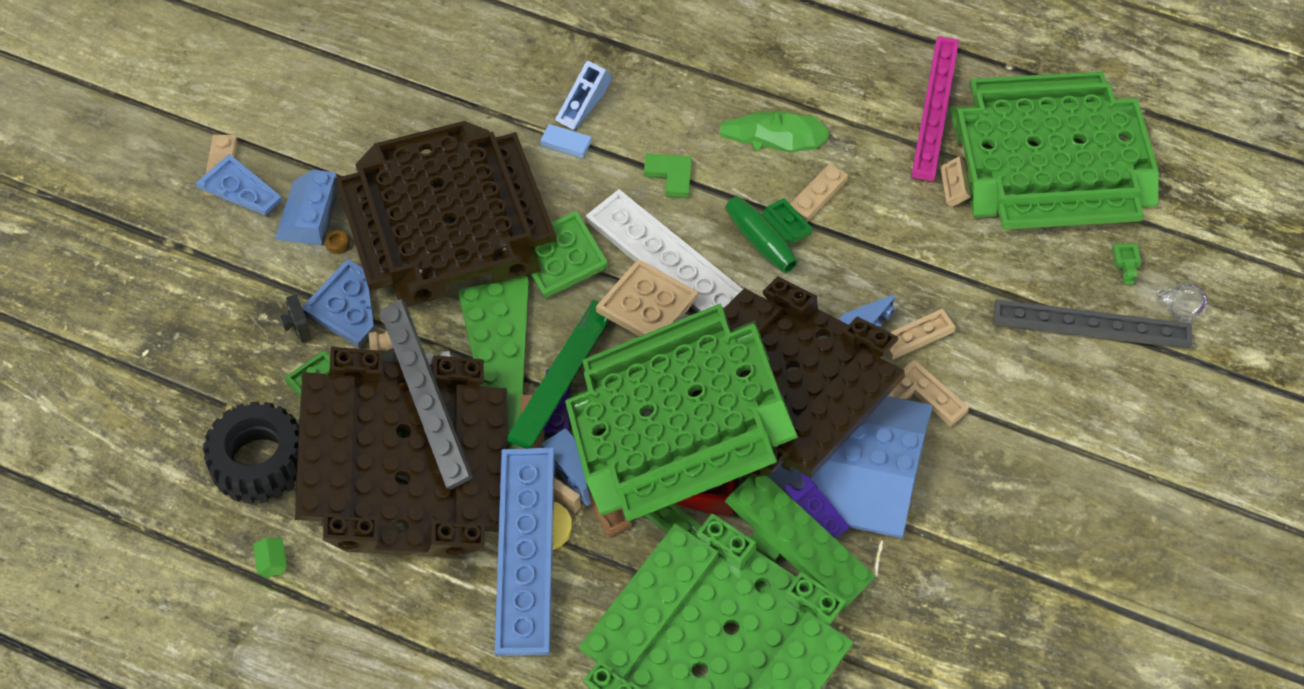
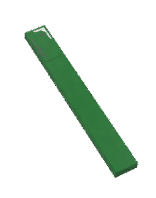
M593 299L509 432L507 441L524 449L532 448L583 366L582 360L589 356L610 322L608 318L596 312L598 301Z

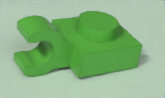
M1113 244L1112 255L1115 268H1123L1124 285H1134V277H1137L1136 268H1139L1141 265L1137 244Z

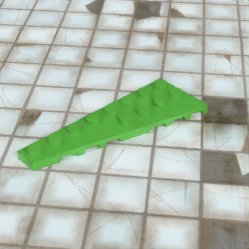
M528 276L517 277L495 284L491 282L458 289L473 359H484V383L479 386L507 388V437L520 417L521 395H523ZM507 441L508 449H518V445Z

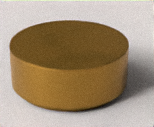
M341 230L329 232L325 237L326 249L332 254L344 253L349 248L348 235Z

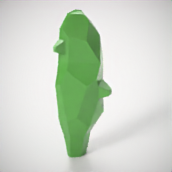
M758 111L741 118L720 122L721 137L744 144H752L755 151H759L762 146L785 152L816 150L829 138L827 126L820 119L812 116V114L800 115L786 111Z

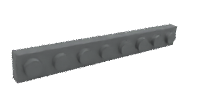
M400 299L380 310V314L446 488L452 490L471 480L473 476L405 301Z
M998 299L994 303L993 325L1190 349L1192 345V323Z

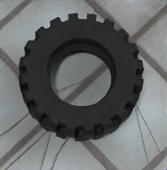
M250 402V405L244 406V404L237 405V409L232 411L228 409L222 413L223 417L221 419L217 418L212 423L213 430L209 429L207 431L206 441L203 443L204 460L214 484L218 486L224 495H230V498L235 501H240L242 498L245 503L253 504L254 500L264 503L268 502V498L275 497L277 499L283 496V491H290L295 486L294 481L297 477L299 425L292 414H288L287 410L281 406L275 408L273 403L264 402V405H260L259 402ZM264 439L278 444V448L273 456L263 463L246 466L233 461L237 451L251 441Z

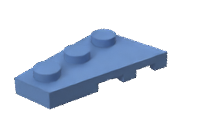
M230 154L196 182V188L264 216L281 202V196Z

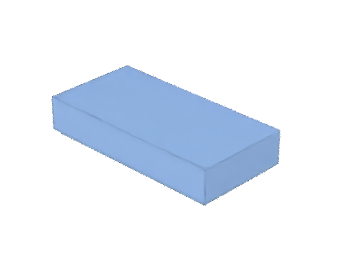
M549 124L540 140V144L553 150L583 158L591 144V137Z

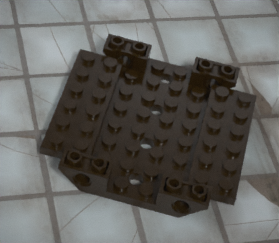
M461 121L378 142L355 164L357 173L336 178L369 291L397 284L394 287L397 300L405 301L407 307L447 297L446 284L491 273L495 284L540 272L541 268L535 252L529 248L556 241L555 231L516 132L495 137L494 132H489V130L467 121ZM423 150H430V151H431V152L428 153V154H422V153H421ZM438 183L443 185L441 188L432 187L433 185ZM453 218L456 220L455 222L450 224L444 222L446 219ZM461 254L468 255V257L464 260H459L456 258Z
M777 276L763 290V295L766 299L744 288L723 308L731 330L752 321L756 322L776 383L784 398L798 438L778 446H772L777 462L751 472L748 475L753 478L773 474L779 467H782L789 472L796 469L812 478L905 378V370L880 358L898 341V336L858 316L848 325L819 310L816 295ZM820 336H828V337H829L828 339H822V340L817 339V338L820 337ZM790 367L799 368L798 370L787 371ZM743 371L739 377H745L749 375L751 371ZM702 390L693 392L691 397L700 395Z
M331 347L329 372L332 374L302 372L294 520L321 521L320 526H323L322 540L345 552L454 558L484 550L485 531L499 532L502 449H508L507 388L479 386L484 383V359L433 355L430 367L473 476L471 480L450 490L446 488L410 390L403 392L397 387L399 383L407 384L399 362L382 361V351ZM400 428L406 429L410 436L402 438L397 435L396 430ZM404 475L408 478L409 483L400 485L396 482L395 477ZM403 523L408 527V532L404 534L398 533L394 525Z

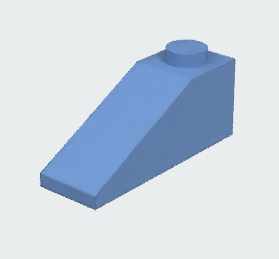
M586 61L555 121L575 131L601 100L613 76L607 70Z
M565 428L542 442L540 446L541 448H554V471L569 488L580 494V500L588 506L591 504L589 489L585 480L575 437Z

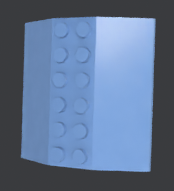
M887 396L811 478L851 528L903 538L933 405ZM779 467L773 474L767 475L788 495L789 493L784 488L786 484H791L795 489L804 487V481L800 476L801 472L796 469L789 472Z

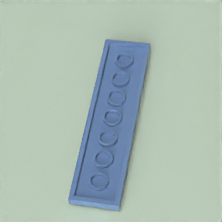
M554 448L502 449L495 626L496 656L550 655Z

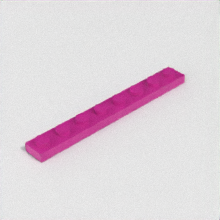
M937 36L911 178L934 182L957 55L958 39Z

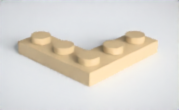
M913 360L903 368L905 370V378L888 395L889 397L905 400L915 395L923 403L933 405L932 411L950 427L969 410V407L916 360Z

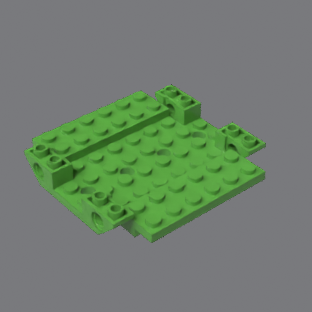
M1103 71L970 79L969 86L974 105L950 106L957 144H963L966 157L967 177L971 194L969 200L973 218L997 216L998 209L1002 230L1142 221L1144 217L1142 207H1157L1159 171L1138 99L1129 96L1114 97L1111 84L1106 82ZM1125 136L1129 141H1123L1119 137ZM1074 139H1080L1084 143L1078 144ZM1033 141L1039 146H1031L1028 142ZM989 144L993 148L986 149L982 145Z
M720 303L582 360L588 389L571 395L565 400L585 480L601 516L622 508L624 516L629 522L774 464L777 460L772 446L775 447L798 438L784 398L776 383L768 361V354L755 321L731 330ZM743 371H751L749 375L739 377ZM702 390L700 395L691 397L693 392ZM647 410H654L651 415L644 417V413ZM606 429L602 435L596 436L599 430Z
M712 513L697 532L698 538L675 523L578 647L581 653L596 663L583 680V683L589 689H822L853 646V641L828 625L834 621L846 604L845 600L804 573L800 572L796 577L756 551V542ZM758 582H766L769 584L770 589L765 593H760L755 589V585ZM728 623H734L739 627V631L736 634L729 635L724 631V627ZM702 665L707 668L708 672L704 677L699 678L693 675V668Z

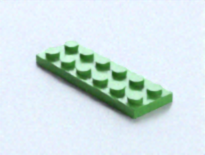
M767 475L757 478L750 476L725 500V503L799 572L804 573L845 600L846 604L841 609L842 612L876 577Z

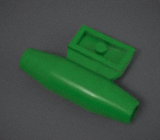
M739 196L733 197L728 201L725 206L727 213L739 232L756 251L781 272L786 274L792 271L798 264V260L787 243L795 244L811 236L813 228L785 198L767 206L762 214Z

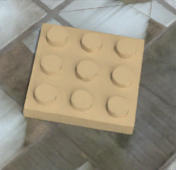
M637 259L598 303L596 312L637 336H642L680 320L698 299V291Z

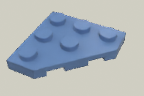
M347 259L302 306L304 315L357 348H360L369 338V332H375L370 291L363 268Z

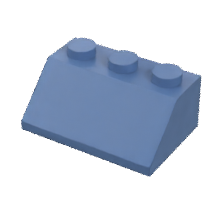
M311 170L293 181L278 227L276 240L323 245L339 192L336 172Z

